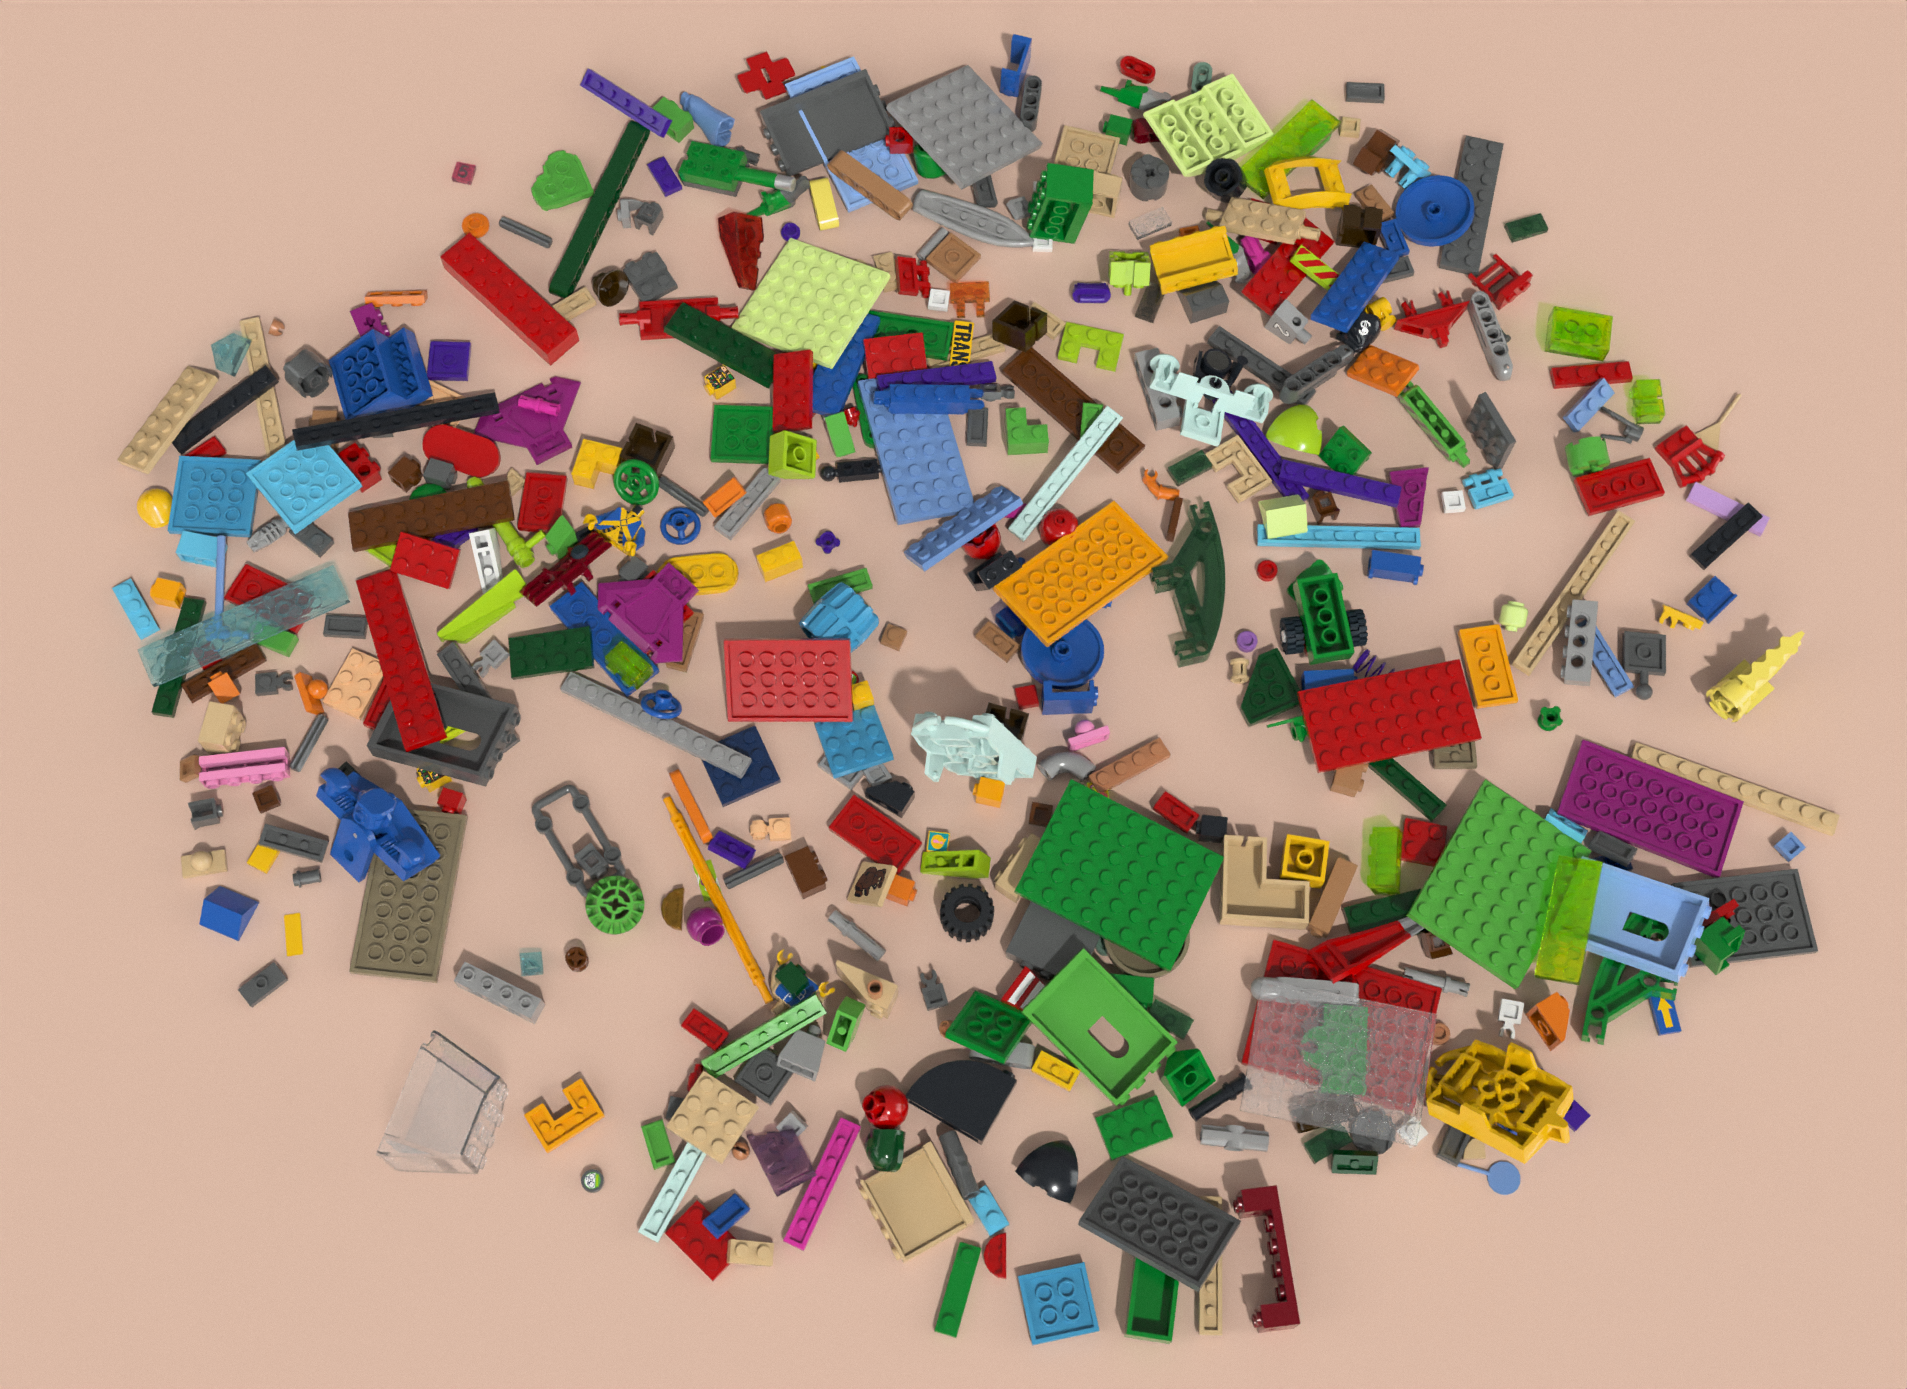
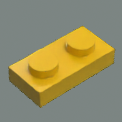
M1042 1050L1031 1069V1072L1069 1092L1080 1074V1071Z

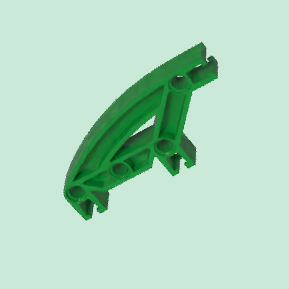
M1635 913L1628 918L1622 929L1650 940L1659 938L1662 941L1669 934V929L1664 923ZM1604 957L1591 989L1581 1041L1590 1042L1588 1029L1590 1025L1601 1027V1035L1597 1034L1596 1039H1598L1597 1044L1604 1045L1607 1024L1651 996L1675 1001L1677 989H1667L1660 987L1659 984L1660 982L1674 983V986H1678V983L1640 970L1638 974L1618 985L1627 965ZM1650 978L1654 980L1655 984L1652 986L1646 985L1644 980ZM1601 1011L1603 1016L1596 1018L1592 1015V1012Z

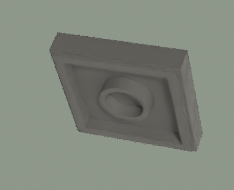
M766 1048L748 1060L734 1081L771 1106L794 1073L776 1066L778 1056Z

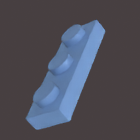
M1604 378L1598 379L1563 416V419L1573 432H1579L1615 392Z

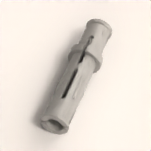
M837 910L831 914L828 922L837 927L844 937H849L876 961L882 958L886 950L856 927L855 922H850Z
M1405 967L1404 978L1442 988V992L1446 994L1451 992L1463 995L1464 997L1468 995L1467 991H1469L1470 983L1453 980L1450 976L1445 978Z

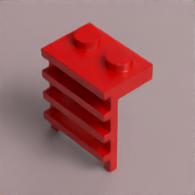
M1495 254L1492 258L1497 262L1477 278L1472 273L1468 275V278L1473 282L1472 285L1485 292L1489 296L1490 301H1493L1497 305V309L1500 310L1531 286L1530 281L1533 274L1527 270L1519 276ZM1502 266L1505 269L1485 286L1481 283L1499 267ZM1510 274L1513 277L1493 294L1489 291L1507 275Z

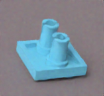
M1394 145L1390 150L1396 158L1384 171L1394 178L1404 165H1407L1410 170L1398 182L1404 189L1410 186L1418 177L1425 178L1432 174L1428 170L1430 166L1417 157L1415 159L1416 154L1408 147Z

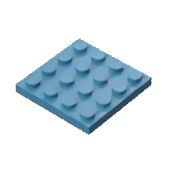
M179 456L167 531L170 534H182L183 531L208 536L221 535L251 538L258 489L246 473L262 463L261 460Z

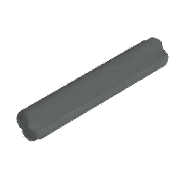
M505 216L499 221L501 228L540 246L550 248L553 243L551 237Z
M665 476L659 479V487L700 516L705 517L709 510L704 503Z
M321 714L316 716L289 765L292 770L296 772L302 770L328 722L326 716Z
M777 852L725 877L724 883L728 889L742 884L783 864V856L780 852Z

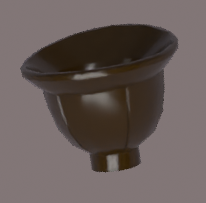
M611 270L594 276L592 287L600 303L611 307L623 300L628 291L629 280L624 272Z

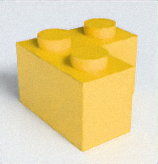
M583 439L571 473L574 485L594 489L599 472L614 475L616 468L621 464L619 456L623 449Z

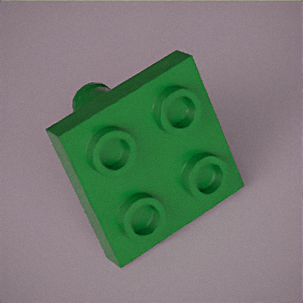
M1341 426L1318 456L1334 471L1354 476L1369 459L1372 452L1345 426Z

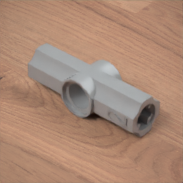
M1202 1124L1200 1145L1224 1147V1149L1230 1151H1243L1245 1149L1267 1152L1269 1132L1248 1130L1238 1125L1222 1127Z

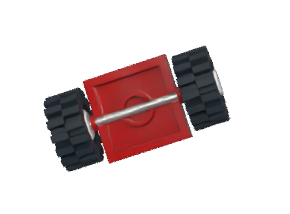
M1346 610L1353 646H1365L1368 640V629L1363 610ZM1299 616L1285 617L1280 620V639L1285 655L1302 653L1303 649L1305 650V656L1307 655L1303 626H1301L1302 622Z

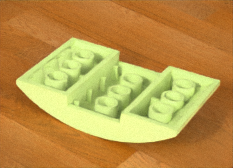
M1233 73L1203 86L1201 91L1176 102L1173 99L1143 113V116L1184 177L1204 174L1207 166L1218 158L1236 160L1274 135Z

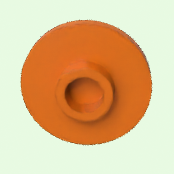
M479 213L468 215L462 222V229L465 235L470 232L475 238L483 237L490 227L488 219Z

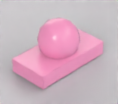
M1079 721L1074 729L1076 736L1068 739L1067 747L1069 752H1074L1108 740L1110 735L1108 725L1095 729L1091 721Z

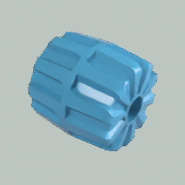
M840 582L815 602L800 620L799 625L808 638H850L852 653L875 630L879 624V618L873 613L872 607L864 603V599L859 594H856L850 586Z

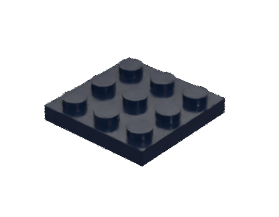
M756 726L718 741V743L751 758L752 762L742 779L701 759L722 807L781 782Z

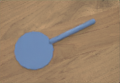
M1460 1162L1458 1164V1167L1487 1175L1489 1186L1498 1194H1512L1520 1185L1519 1171L1509 1162H1497L1490 1167L1489 1171Z

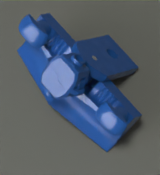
M331 767L321 773L320 776L326 783L319 786L316 797L341 820L330 855L358 883L366 878L374 853L402 881L412 877L440 858V854L402 800L395 797L393 793L385 791L354 771L346 776L338 768Z

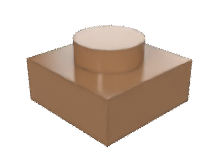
M888 623L880 644L900 651L907 636V630Z
M194 754L180 761V781L187 783L199 777L201 772V766L199 765L200 756Z

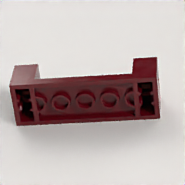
M1277 1185L1242 1189L1236 1195V1200H1233L1234 1212L1238 1213L1239 1219L1266 1216V1219H1263L1265 1233H1269L1270 1241L1267 1242L1268 1254L1273 1257L1274 1264H1271L1272 1277L1276 1278L1278 1286L1275 1287L1276 1301H1280V1303L1258 1306L1254 1310L1255 1314H1252L1253 1327L1257 1328L1258 1333L1294 1329L1300 1325V1318Z

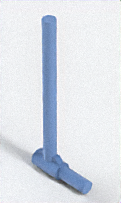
M221 535L217 536L214 627L207 631L206 639L207 642L250 640V632H230L223 627L226 536Z

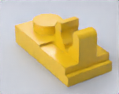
M1663 603V612L1659 618L1661 624H1663L1666 618L1671 616L1670 628H1674L1677 621L1680 620L1683 622V627L1693 631L1695 628L1701 629L1704 623L1701 619Z

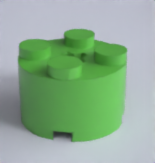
M1598 436L1579 439V444L1573 446V442L1565 446L1569 470L1573 477L1582 476L1584 472L1591 471V473L1603 471V468L1610 464L1605 438L1601 440V437Z

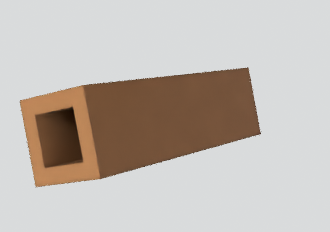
M1337 858L1306 928L1312 936L1327 938L1358 865L1343 858Z

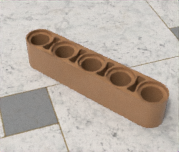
M840 150L827 164L829 170L894 219L900 221L913 207V203L908 197L846 152Z

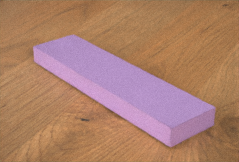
M1697 482L1694 483L1686 499L1687 502L1726 521L1745 506ZM1761 514L1763 517L1748 530L1759 537L1762 535L1770 519Z

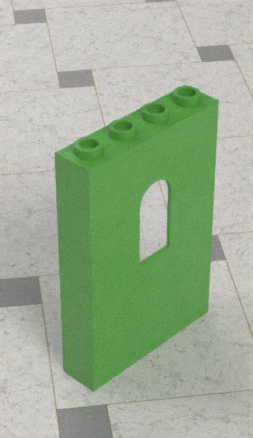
M1084 948L1080 949L1020 1011L1115 1106L1125 1104L1131 1097L1129 1093L1134 1088L1139 1089L1145 1083L1144 1077L1149 1072L1153 1074L1161 1066L1160 1061L1164 1056L1168 1058L1177 1049L1175 1045L1178 1042ZM1101 1016L1127 1040L1129 1049L1125 1056L1121 1058L1111 1056L1087 1032Z

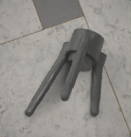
M1604 406L1601 407V410L1626 424L1623 431L1626 437L1601 434V438L1624 441L1629 444L1632 443V440L1639 441L1644 427L1628 421Z

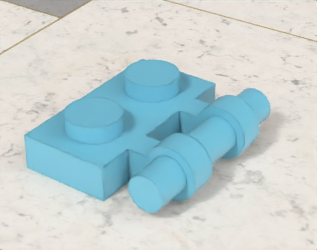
M1501 468L1495 470L1488 469L1485 473L1479 475L1475 473L1469 475L1468 478L1462 479L1464 487L1473 486L1467 493L1475 510L1513 498L1514 494L1507 479L1498 480V477L1503 475ZM1486 480H1488V481L1490 482V483L1485 484V485H1482V484H1481V482L1486 481Z

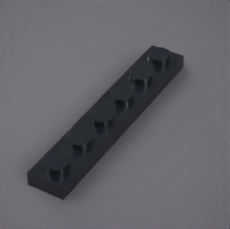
M266 365L189 421L172 444L182 455L278 384L279 381Z

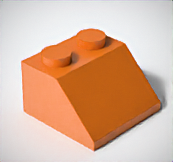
M1558 992L1537 1003L1525 1014L1550 1051L1554 1050L1565 1040L1570 1013L1567 1000L1562 995L1560 996Z

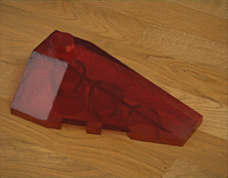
M733 211L718 218L720 239L738 287L754 291L756 290L759 272L757 263L762 253L759 251L760 243L764 240L762 218Z

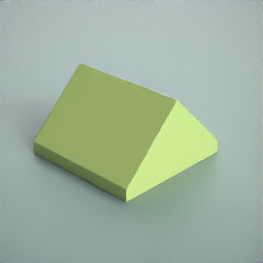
M1299 495L1258 502L1267 539L1307 533L1306 504Z

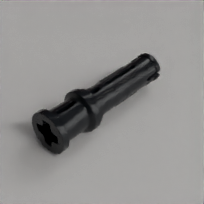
M1243 1072L1239 1073V1076L1231 1082L1223 1083L1219 1091L1189 1108L1188 1112L1196 1122L1228 1100H1236L1237 1096L1242 1092L1250 1091L1252 1085Z

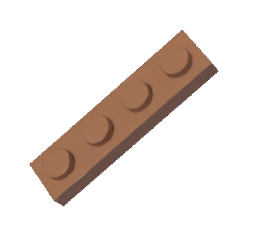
M1159 737L1089 775L1088 780L1093 784L1096 791L1101 794L1170 758L1171 754Z

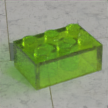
M1554 306L1548 317L1544 352L1603 362L1610 350L1613 316Z

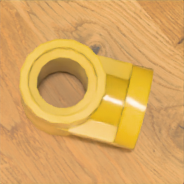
M1385 297L1367 304L1364 308L1365 313L1379 317L1381 331L1391 328L1397 322L1396 317L1390 315L1392 308Z

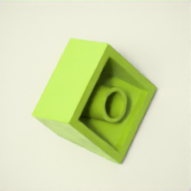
M785 430L771 435L768 475L782 479H814L817 440Z

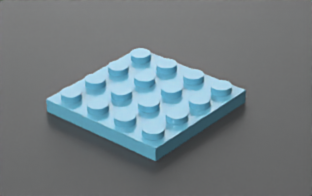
M294 440L246 473L248 478L294 534L363 487L329 445L297 451Z

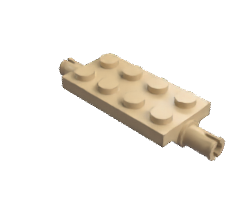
M1231 197L1226 210L1219 211L1208 208L1206 212V221L1219 222V226H1225L1228 233L1294 245L1296 239L1301 240V238L1318 241L1321 233L1320 228L1304 226L1306 210Z

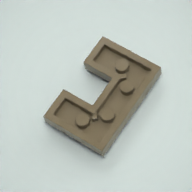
M1475 741L1432 750L1434 769L1477 768Z

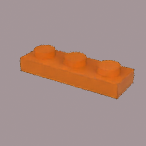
M427 290L367 292L364 298L365 305L372 303L374 307H381L383 304H391L393 307H399L403 304L421 306L428 299Z

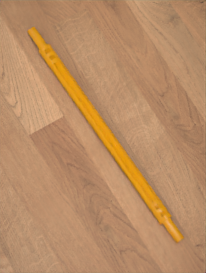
M671 796L664 798L663 801L671 815L670 820L716 910L719 912L753 985L757 986L765 1004L773 1001V998L764 982L766 979L762 975L686 821L683 819L682 813L678 812Z

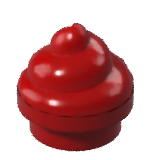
M852 406L842 411H844L847 424L855 428L860 418V411L856 409V406Z

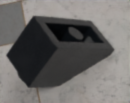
M893 781L868 787L865 791V797L902 818L915 798V791L911 785L905 782Z

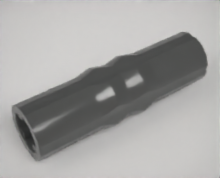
M949 1131L942 1134L939 1140L963 1200L972 1199L980 1194V1190L957 1132Z

